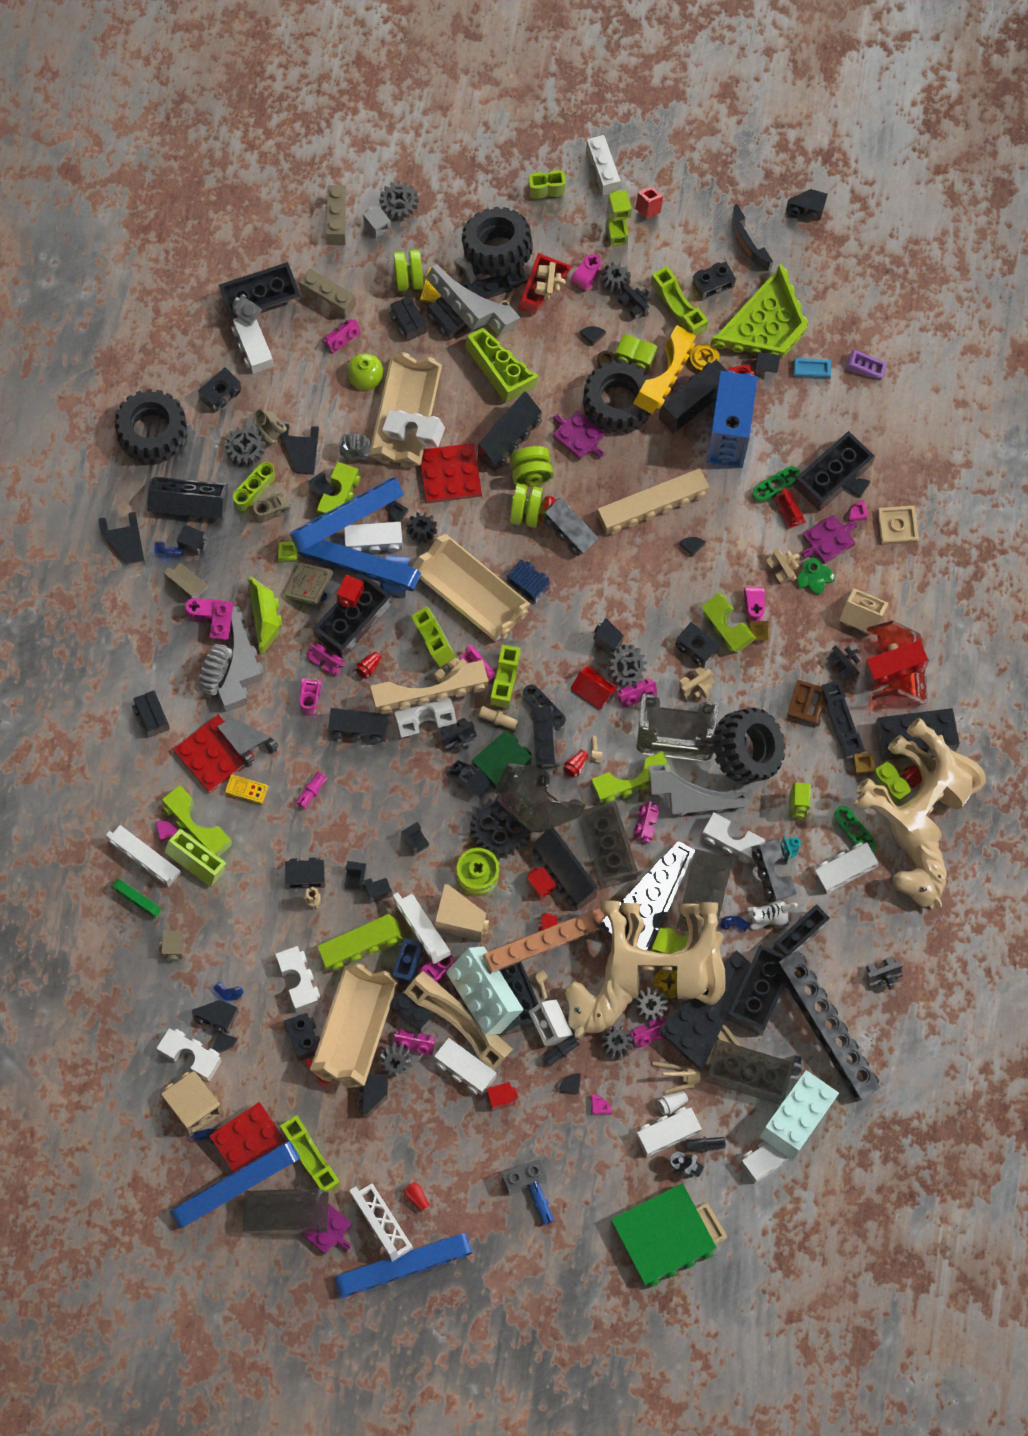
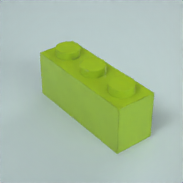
M179 829L168 841L165 854L209 887L222 876L226 862L182 829Z

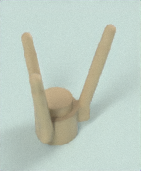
M652 1062L653 1066L682 1070V1072H662L661 1075L682 1076L683 1082H687L686 1084L665 1090L664 1094L686 1088H694V1084L700 1083V1071L697 1068Z

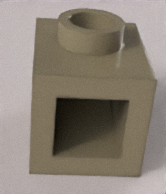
M163 931L162 941H159L158 947L159 952H162L163 959L170 962L183 959V931Z

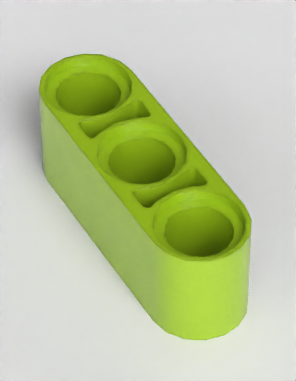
M261 463L235 490L233 502L234 507L238 511L249 509L274 482L275 472L271 463ZM263 472H270L267 476L262 475ZM251 485H258L256 489L250 488ZM239 498L246 499L244 502L237 501Z

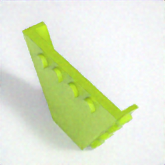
M782 262L776 272L719 334L712 337L710 345L719 349H732L734 352H748L753 356H758V352L777 354L782 359L801 339L808 327V321L802 315L801 303L799 300H796L795 288L793 284H790L788 271L783 267Z

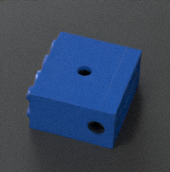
M730 370L720 371L706 463L743 468L750 438L758 376L750 373L739 374Z

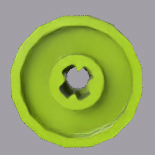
M419 249L409 251V262H406L403 251H394L393 272L397 291H407L409 288L408 279H411V286L414 290L423 289V273Z
M525 447L513 452L509 457L510 466L513 469V483L515 485L519 483L525 484L527 487L539 486L549 482L554 477L553 468L550 464V451L545 447Z
M517 483L511 503L510 523L520 525L524 514H526V526L536 528L542 503L543 488L533 486L530 497H527V485Z
M472 848L462 854L456 867L457 882L460 888L473 896H484L492 892L499 880V862L495 855L483 848Z

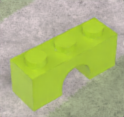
M337 461L331 475V485L338 487L341 492L336 496L323 494L317 508V517L353 499L354 493L352 491L354 487H358L361 479L358 468Z
M717 593L701 606L704 610V617L709 622H713L715 632L720 637L723 636L725 638V645L730 651L740 653L757 639L745 623L740 622L732 628L728 626L727 616L734 608L724 594Z
M428 606L411 615L418 630L424 637L432 657L440 667L457 658L436 617Z
M502 645L490 705L509 709L521 648Z

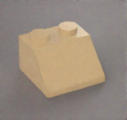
M854 588L839 621L848 627L860 629L864 634L875 635L889 603Z

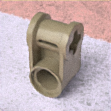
M258 409L254 412V424L268 442L276 444L280 434L287 430L286 426L273 411Z
M278 491L255 502L253 516L257 522L264 523L277 516L284 515L290 510V506L285 503L283 493ZM260 509L266 510L265 513H259L257 511Z

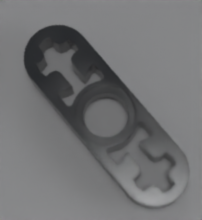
M527 685L523 689V700L531 708H537L542 703L551 706L555 710V719H561L560 725L556 723V731L562 730L566 723L565 715L537 686ZM528 691L531 693L535 692L534 696L538 700L536 704H534L535 699L532 696L527 697Z

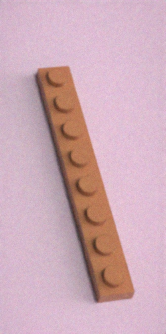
M598 908L487 952L482 957L492 974L601 930L596 926L606 917V914Z

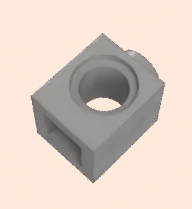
M379 205L370 207L364 212L363 223L375 238L391 229L390 219Z

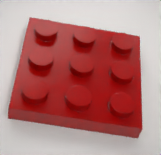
M474 443L424 449L421 471L426 504L482 497Z
M219 714L173 749L175 754L209 794L227 781L231 774L234 775L245 767L239 755L217 729V726L225 722Z
M260 1101L209 1135L233 1173L286 1142Z

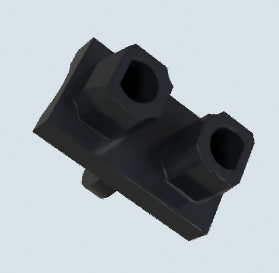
M626 284L623 287V292L618 296V303L623 307L631 303L633 307L629 309V313L634 319L641 315L646 317L649 314L648 309L650 307L647 304L650 302V299L647 297L649 291L647 289L641 291L639 288L633 290Z
M836 645L831 648L833 652L826 659L833 667L840 661L845 664L838 671L844 680L853 675L857 676L860 674L851 663V660L856 664L861 661L857 657L860 653L858 649L852 651L849 646L846 647L844 650L848 655L845 656Z
M465 718L457 721L456 729L451 730L450 727L446 726L440 730L446 751L460 746L464 750L468 749L467 743L477 736L472 721L468 722Z
M892 956L883 960L884 967L878 968L876 963L866 966L870 988L879 985L880 987L887 986L889 990L894 989L893 983L899 981L898 978L903 976V965L900 961L896 962Z
M674 1152L669 1157L670 1166L674 1168L672 1173L676 1176L699 1177L704 1166L696 1162L698 1156L694 1154L685 1155L682 1152Z

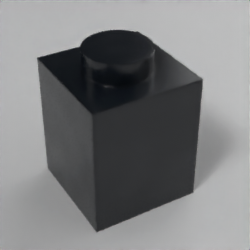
M185 524L177 538L178 548L198 556L201 550H205L208 542L205 532Z

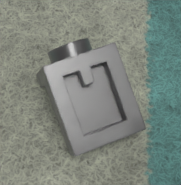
M460 257L454 260L458 277L465 281L469 280L470 284L482 275L480 271L476 272L473 270V265L470 261Z
M244 294L240 298L237 297L232 304L233 314L251 326L262 312V309L247 300Z

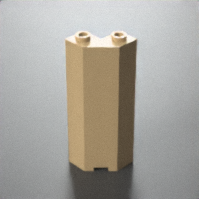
M405 352L391 356L370 447V457L383 464H389L390 461L401 463L400 467L405 468L421 465L425 445H422L416 437L418 430L410 431L405 441L388 438L382 429L389 410H402L408 414L418 413L424 417L431 416L442 365L436 362L434 358L425 357L424 359L415 360Z
M447 534L437 537L430 550L419 556L412 567L421 572L420 579L494 641L506 638L520 619L523 620L529 612L527 609L530 603Z
M359 963L344 967L310 1068L311 1072L325 1081L331 1082L332 1079L342 1081L343 1086L350 1088L365 1085L398 984V980L387 971L370 973L365 969V966Z

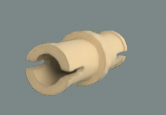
M482 706L478 716L493 722L496 726L499 724L513 731L518 723V719L504 715L502 711L496 712L485 706Z
M311 887V890L308 888L306 890L305 902L309 909L315 910V907L318 909L321 900L320 894L316 888Z

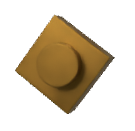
M750 621V630L757 638L754 641H769L770 621Z
M873 753L853 755L856 775L875 773Z

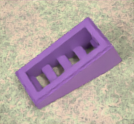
M854 349L848 356L845 370L882 380L887 363ZM876 366H879L878 372H875Z

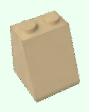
M444 885L435 921L437 932L481 942L482 937L487 936L489 920H486V913L451 886Z
M195 1071L183 1074L179 1082L169 1084L163 1089L164 1092L161 1094L190 1136L223 1113L220 1103Z

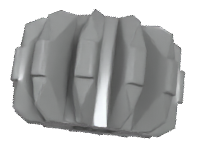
M647 987V994L645 991L640 990L639 993L642 997L638 996V998H635L636 1001L641 1002L635 1004V1008H642L638 1015H642L645 1012V1020L649 1018V1014L652 1016V1020H656V1013L659 1017H662L663 1012L661 1010L667 1011L668 1009L667 1006L662 1005L668 1003V999H661L665 993L661 992L658 995V987H655L654 992H651V988ZM649 999H653V1002L656 1001L654 1008H650V1005L647 1006L646 1003L649 1002Z

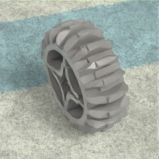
M218 644L211 647L201 668L198 680L200 691L208 695L215 696L218 694V689L223 686L231 666L232 649Z

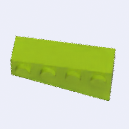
M484 328L467 336L465 348L505 403L522 395L524 391L527 392L536 387L539 376L529 371L522 361L519 362L514 358L513 354L509 350H505L500 345V342Z
M387 914L318 945V949L325 967L337 971L346 964L358 962L362 958L402 944L405 936L399 921L390 914Z

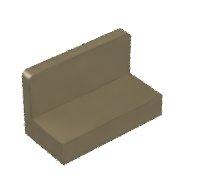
M179 563L173 570L168 567L164 572L165 580L189 600L192 598L197 599L208 587L204 581L182 563Z

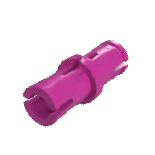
M317 771L311 782L305 785V790L296 800L295 803L299 807L302 805V809L307 808L310 801L319 794L318 790L328 779L323 773L320 775L321 772Z

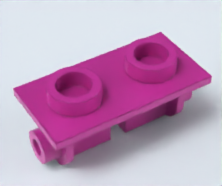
M356 319L346 320L337 328L338 332L334 330L324 337L323 343L325 346L329 345L332 354L361 333Z
M215 600L210 638H216L219 641L229 639L234 602Z
M319 642L317 644L310 643L313 649L309 648L306 652L308 659L318 665L324 660L325 663L322 668L332 675H338L341 671L339 667L346 666L342 662V657L336 653L331 654L326 651L328 648Z
M467 646L465 648L466 651L459 655L461 660L464 659L467 664L483 660L488 681L497 675L494 669L489 666L476 650L475 646Z
M647 678L637 684L635 683L636 689L632 686L619 689L617 696L619 700L621 699L622 708L632 706L658 695L656 682Z
M651 801L642 804L638 809L637 815L639 817L633 829V841L642 838V842L649 843L652 840L655 827L649 825V822L656 824L659 810L658 806L651 805Z
M659 1017L648 1022L650 1029H647L645 1024L632 1029L630 1037H633L636 1049L647 1046L657 1039L664 1038L658 1030L667 1021L666 1017Z
M400 1029V1031L396 1030L394 1042H396L398 1047L403 1043V1049L410 1048L412 1052L432 1055L435 1038L432 1035L418 1033L416 1039L413 1038L414 1032Z

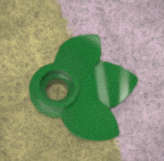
M810 558L804 562L803 571L798 574L797 578L799 588L809 586L817 595L823 592L826 582L831 583L835 581L832 570L828 566H823L816 558ZM811 564L816 566L815 571L810 569Z

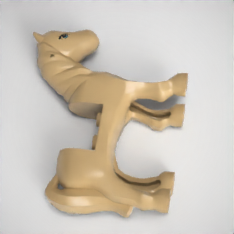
M918 718L909 726L907 732L911 736L919 737L927 743L935 756L936 765L932 755L922 751L912 740L907 741L901 735L897 736L888 746V750L893 754L904 755L917 765L922 775L921 786L917 793L904 805L898 807L891 800L885 786L875 785L873 781L867 778L856 789V793L859 795L853 804L861 810L871 808L884 815L888 819L892 835L898 845L905 850L916 866V869L912 871H899L893 876L892 880L895 889L912 897L921 907L930 906L933 909L935 906L940 909L942 907L940 898L943 889L946 887L947 877L945 862L938 842L942 833L939 827L927 815L932 812L933 804L939 800L951 808L961 809L971 794L983 788L986 783V776L978 763L951 750L945 744L942 735L937 736L933 729L927 727L925 722Z
M600 901V910L606 914L611 923L612 948L605 969V980L597 997L590 994L578 982H572L566 988L565 994L570 1007L568 1025L575 1030V1038L581 1039L586 1033L603 1032L606 1028L611 1027L625 1011L627 1004L631 1003L632 999L638 998L640 967H642L643 971H655V968H662L663 971L674 972L675 968H677L678 999L695 998L708 1005H714L720 1000L725 992V968L720 954V946L724 936L716 931L718 925V903L680 904V913L686 918L689 927L687 945L681 951L666 954L638 947L640 934L645 927V921L639 915L640 903ZM620 905L621 911L626 915L629 923V932L627 938L625 937V926L627 921L626 918L619 912ZM708 989V990H709L708 994H707V995H703V994L706 992V990Z

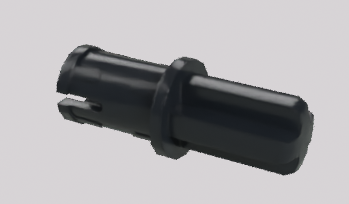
M572 1035L560 1045L557 1044L555 1049L542 1058L543 1062L550 1067L562 1057L566 1058V1054L579 1046L580 1043Z
M703 1136L700 1139H685L686 1152L702 1150L707 1152V1150L724 1149L726 1147L724 1137L706 1138V1136Z

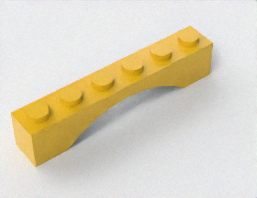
M676 325L664 347L668 360L667 371L659 377L646 380L633 404L651 414L654 413L656 408L660 410L665 401L662 397L666 398L671 390L668 386L672 387L677 379L674 375H679L683 368L681 363L685 364L689 357L687 352L691 353L695 346L693 340L696 335Z

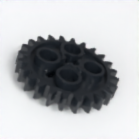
M496 797L495 802L489 798L488 805L482 802V809L477 807V814H472L473 820L470 821V826L472 827L470 828V834H474L472 840H478L476 847L482 846L483 849H488L491 853L496 852L497 858H499L500 853H503L504 857L507 858V852L514 856L515 849L521 852V845L526 847V840H531L530 834L533 832V828H531L533 821L529 820L531 815L530 813L525 814L526 807L520 809L521 802L515 805L513 798L510 802H507L506 797L503 798V801ZM504 812L508 815L505 817H501L498 814ZM489 823L492 827L486 828L483 825ZM516 826L519 830L513 831L510 828ZM501 837L504 841L497 842L495 839Z

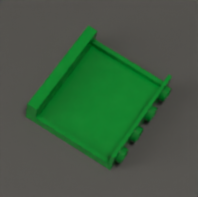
M683 1183L612 1218L610 1221L643 1282V1287L649 1285L652 1288L661 1283L660 1279L666 1276L670 1279L679 1274L678 1270L683 1267L686 1270L696 1265L695 1261L701 1258L705 1261L713 1257V1252L717 1249Z

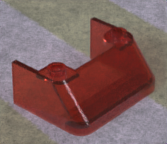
M893 620L867 627L868 632L877 636V647L883 653L888 652L887 646L894 643L899 648L921 640L924 648L923 638L920 633ZM926 669L918 673L914 672L890 683L889 687L884 688L881 694L872 696V700L887 707L921 706L927 704Z

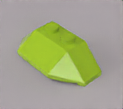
M248 577L259 652L264 654L280 634L279 627L282 626L281 615H277L276 609H280L278 597L274 598L272 590L254 578Z

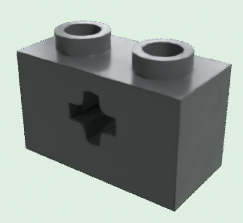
M540 1159L502 1172V1179L508 1195L526 1190L531 1185L536 1186L535 1184L545 1183L547 1180Z

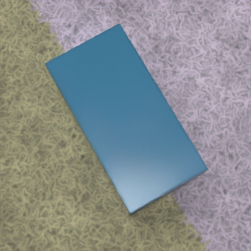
M794 358V378L830 379L831 360Z

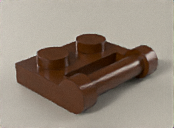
M797 680L787 717L807 722L813 726H820V716L825 703L822 687ZM813 693H817L819 696L812 716L807 713Z

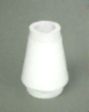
M684 1091L660 1097L657 1105L663 1115H670L688 1102V1097Z

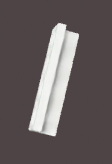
M121 825L113 833L109 831L106 834L110 844L168 888L181 873L178 868Z
M399 893L394 894L396 907L418 941L422 944L433 964L451 955L450 950L414 895L410 894L402 899Z
M373 1183L360 1191L357 1186L349 1190L353 1200L392 1262L413 1249ZM370 1191L375 1195L373 1203L366 1202L363 1198ZM375 1208L384 1209L383 1219L375 1217ZM385 1223L394 1225L393 1235L387 1234L384 1231ZM395 1239L404 1241L406 1246L397 1251L394 1247Z

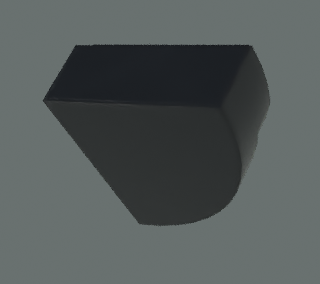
M590 326L582 329L580 334L590 344L594 345L606 334V331L600 327Z
M855 479L846 490L861 498L871 481Z
M393 501L390 504L391 519L393 522H401L409 512V509L397 501Z
M687 537L679 542V545L691 556H694L706 544V541L698 537Z
M218 1032L212 1049L218 1053L227 1051L236 1044L238 1039Z
M794 1055L792 1075L799 1076L802 1071L801 1056Z
M581 1073L571 1074L566 1077L560 1085L559 1092L579 1094Z

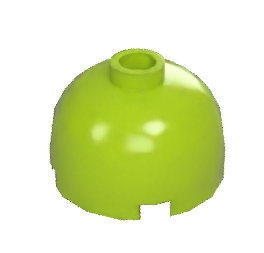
M362 353L353 357L348 363V382L355 386V389L370 391L382 382L384 371L382 363L376 356Z

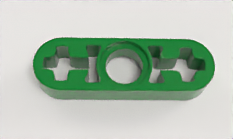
M789 466L758 484L753 489V500L757 503H765L780 494L782 489L792 487L796 477L800 474V470L795 466ZM789 473L795 474L794 479L793 477H789L788 479L786 478L788 477ZM773 481H779L781 483V487L775 489L771 486V483ZM758 491H760L761 493L766 491L764 493V497H762L761 495L757 496Z
M838 807L833 815L836 824L854 845L864 844L862 839H860L864 834L863 840L865 843H871L870 849L874 852L876 841L848 807ZM839 812H841L842 814H847L845 817L846 820L844 818H839ZM857 826L860 829V833L853 835L850 833L849 828Z
M117 878L111 885L117 893L153 918L157 919L162 912L158 905L124 881Z

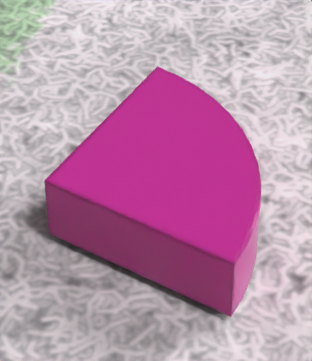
M864 500L853 506L849 513V522L852 520H867L868 516Z
M156 821L161 841L171 839L178 831L169 822Z
M591 1094L592 1115H612L611 1107L607 1101L599 1095Z

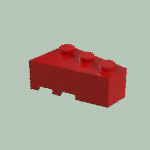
M538 253L517 309L535 315L547 301L544 300V295L535 293L537 281L544 283L546 281L545 278L537 277L539 265L548 266L550 262L555 263L554 278L556 273H560L562 279L567 277L572 266Z
M921 640L866 659L865 672L872 690L875 691L914 672L918 673L928 667L929 660Z

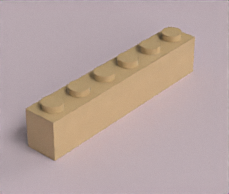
M699 468L598 508L597 517L606 535L610 533L616 534L622 528L634 527L640 521L651 520L660 513L666 514L675 507H684L690 501L705 498L709 492V485Z

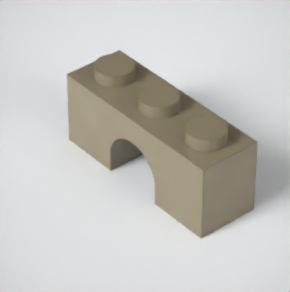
M328 185L327 244L346 245L345 185Z
M310 268L299 282L301 293L314 301L318 297L322 298L330 305L331 311L345 319L356 306L354 294Z

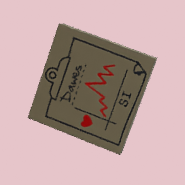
M300 563L284 595L290 599L318 605L333 572L331 569Z

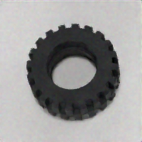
M493 207L494 209L490 210L487 208L481 213L477 212L474 218L471 217L463 228L461 238L465 258L471 262L473 270L476 272L480 271L482 275L486 276L489 274L491 277L501 275L502 277L506 276L507 273L513 274L516 272V269L520 270L524 263L529 261L532 254L533 243L530 225L526 218L521 214L519 215V212L515 210L510 211L506 207H503V209ZM494 238L510 239L509 242L500 246L485 245L487 241Z
M616 360L610 361L608 365L607 363L601 364L600 369L595 368L592 371V375L588 376L584 386L583 405L585 414L589 415L588 419L592 423L595 422L600 430L604 428L606 433L614 431L616 435H621L623 431L626 434L631 433L633 428L635 430L639 429L642 423H646L651 413L635 404L622 409L613 408L603 401L601 394L610 387L620 386L627 388L637 397L645 381L651 379L649 375L645 376L646 371L642 368L637 369L636 364L631 363L629 365L627 361L621 360V363H616Z
M146 389V392L143 393L140 390L136 392L135 396L129 395L126 398L127 402L123 401L119 405L120 410H117L115 414L114 426L122 450H125L129 457L134 456V460L138 462L142 459L145 463L151 464V461L161 463V459H171V454L176 455L180 451L179 446H184L185 438L187 437V422L180 402L177 399L173 400L171 394L166 393L164 395L163 391L158 389L156 392H152V389ZM148 415L161 416L169 423L167 429L161 435L153 438L138 435L134 432V426L141 418Z
M753 707L728 713L724 718L720 719L718 722L719 726H716L714 730L715 736L712 738V743H714L712 749L716 755L715 761L720 765V770L726 773L729 779L744 784L766 780L774 776L783 764L781 761L785 758L784 750L786 749V743L783 742L784 734L781 733V727L779 723L775 722V718L772 715H768V712ZM746 733L753 744L752 758L748 755L745 748Z

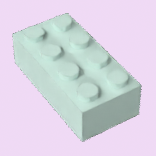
M485 947L468 948L446 973L484 1035L501 1034L523 1011V1008L500 971L490 973L482 957L487 953Z
M806 1070L769 1121L760 1138L793 1160L831 1107L839 1092Z

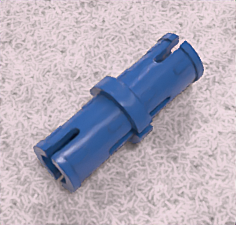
M540 1183L535 1184L536 1186L531 1185L528 1189L535 1203L533 1206L537 1209L544 1226L548 1222L550 1224L555 1220L548 1206L549 1201L545 1199Z

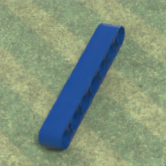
M397 477L380 483L290 532L289 534L297 551L314 545L402 497L404 493Z
M321 540L304 550L297 551L300 556L357 575L364 574L370 579L408 591L415 590L421 576V572L415 568L326 540Z
M289 1140L179 1204L169 1212L178 1228L181 1229L300 1159V1156Z
M463 1233L409 1251L393 1262L388 1258L338 1275L333 1280L339 1298H345L472 1254L473 1251L467 1234Z

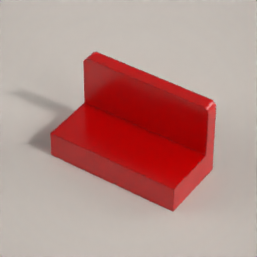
M586 666L579 672L571 686V690L600 710L604 707L609 697L618 689V686L589 666Z

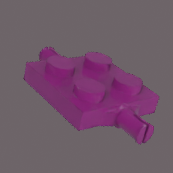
M579 411L566 420L558 413L553 417V420L560 425V428L553 434L552 438L576 458L581 460L591 452L600 459L604 456L605 452L597 447V445L605 437V433Z
M833 514L803 533V538L808 543L809 548L801 552V556L803 559H806L814 554L824 564L855 546V541L849 535V531L857 528L856 522L852 520L844 526Z
M321 1197L310 1208L306 1207L301 1201L296 1204L295 1208L303 1214V1217L295 1226V1230L324 1255L337 1244L346 1252L352 1247L343 1239L345 1232L352 1226V1223Z

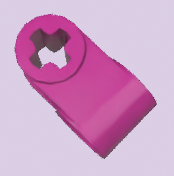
M596 254L586 256L573 273L570 281L587 291L601 271L600 257Z
M745 587L746 618L749 622L762 621L765 612L764 587Z
M192 598L186 603V616L192 621L212 622L215 600H221Z
M302 677L300 710L304 715L311 716L316 713L322 679L316 681ZM306 702L313 703V705L310 707H307L304 704Z
M451 954L446 957L450 959L448 965H441L440 961L433 964L431 960L417 974L419 975L424 971L434 981L439 983L447 974L446 971L454 964L453 955Z

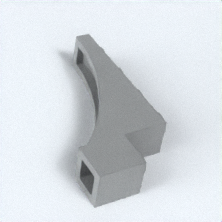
M438 264L431 267L426 277L429 283L471 330L488 324L498 336H501L513 330L521 318L510 305L506 306L490 301L466 289L446 274Z
M233 607L231 619L234 632L233 658L225 682L218 689L225 712L247 705L246 698L249 695L245 686L261 681V673H264L261 662L257 663L255 656H258L255 646H250L248 641L251 639L248 628H243L242 623L245 622L241 612H237L236 607Z
M667 764L648 766L651 794L663 796L669 793L672 814L685 815L690 812L700 814L709 810L720 812L729 808L739 810L749 807V798L746 792L731 793L705 789L682 779L673 773Z

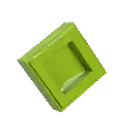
M278 542V562H297V549L293 542Z

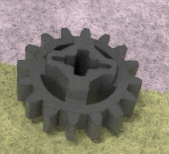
M397 181V185L390 182V187L384 186V191L380 192L379 202L381 209L385 210L386 215L391 214L392 219L395 216H398L399 220H401V216L407 219L408 213L413 215L414 209L418 208L419 197H417V190L413 191L412 185L407 187V182H404L403 185L400 184V181Z
M244 425L242 430L236 427L237 432L230 431L231 437H226L228 443H225V449H228L226 452L227 456L231 455V461L237 459L238 465L244 462L245 466H247L249 461L255 464L254 459L261 460L260 454H265L264 448L266 443L264 442L263 435H260L259 429L254 432L253 426L247 429L246 425ZM245 441L247 442L246 450L244 449Z
M622 644L621 647H615L616 652H610L612 658L607 659L610 665L606 666V669H611L608 676H614L612 681L619 682V685L626 684L627 686H632V682L637 684V678H643L642 671H647V669L643 668L647 661L642 660L645 654H639L641 649L635 648L634 645Z

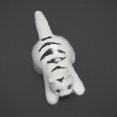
M779 900L771 902L766 906L749 907L747 909L749 913L748 920L752 922L750 929L757 931L767 925H774L776 929L787 927L789 924L788 912L794 910L798 904H786L784 901Z

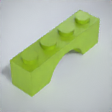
M615 190L609 193L605 229L610 247L628 244L627 219L631 218L632 207L627 190Z
M666 265L653 273L651 276V286L683 329L696 335V337L707 331L708 319L699 307H694L687 301L679 287L677 278Z
M663 752L645 758L642 773L634 779L620 780L610 772L591 779V787L599 805H610L620 797L628 798L632 796L635 791L648 790V766L668 765Z
M181 785L177 786L162 799L163 810L169 816L173 815L177 819L175 821L182 830L186 829L190 833L188 835L219 857L232 846L231 839L219 826L203 828L191 820L190 813L194 805L193 798Z
M296 1115L280 1125L282 1133L287 1141L290 1140L300 1156L299 1160L322 1196L325 1197L341 1187L340 1181L318 1151L299 1117Z

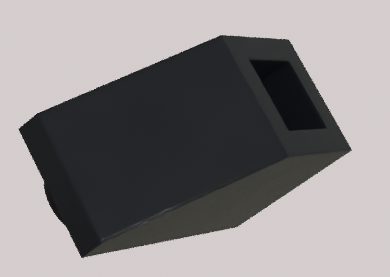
M809 189L788 199L786 211L793 215L805 216L811 220H821L828 193Z
M606 618L602 623L599 622L597 624L593 637L595 640L594 647L610 655V652H616L615 647L622 645L624 635Z
M460 760L454 763L446 773L450 779L466 792L480 797L492 784L479 768Z
M217 1000L193 1009L192 1016L198 1024H209L217 1032L223 1033L225 1031L229 1033L239 1010L236 1006L222 1000Z
M368 1074L365 1085L360 1086V1092H363V1100H359V1112H363V1118H368L388 1099V1074Z

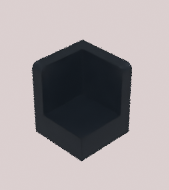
M758 352L755 376L762 377L763 371L777 373L780 355Z
M323 471L308 481L309 491L319 503L323 494L329 496L335 494L334 488L326 480V474Z
M418 822L401 831V838L414 856L429 847V842L423 835L422 827Z
M347 861L345 889L364 890L367 863Z
M372 878L364 880L370 904L393 896L387 878L374 882Z

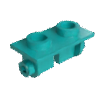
M784 835L781 845L785 857L781 858V860L784 859L786 864H788L790 858L798 854L801 840L797 837L786 839Z

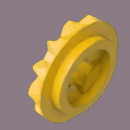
M709 344L696 346L690 354L691 365H694L696 370H702L707 364L704 360L701 361L702 354L705 357H709L708 362L711 363L716 359L718 361L720 359L717 349Z
M661 969L654 977V989L658 987V994L664 992V998L677 997V969L674 972H667ZM669 975H671V980L675 982V984L671 985L670 990H668L667 983L661 982L666 981Z

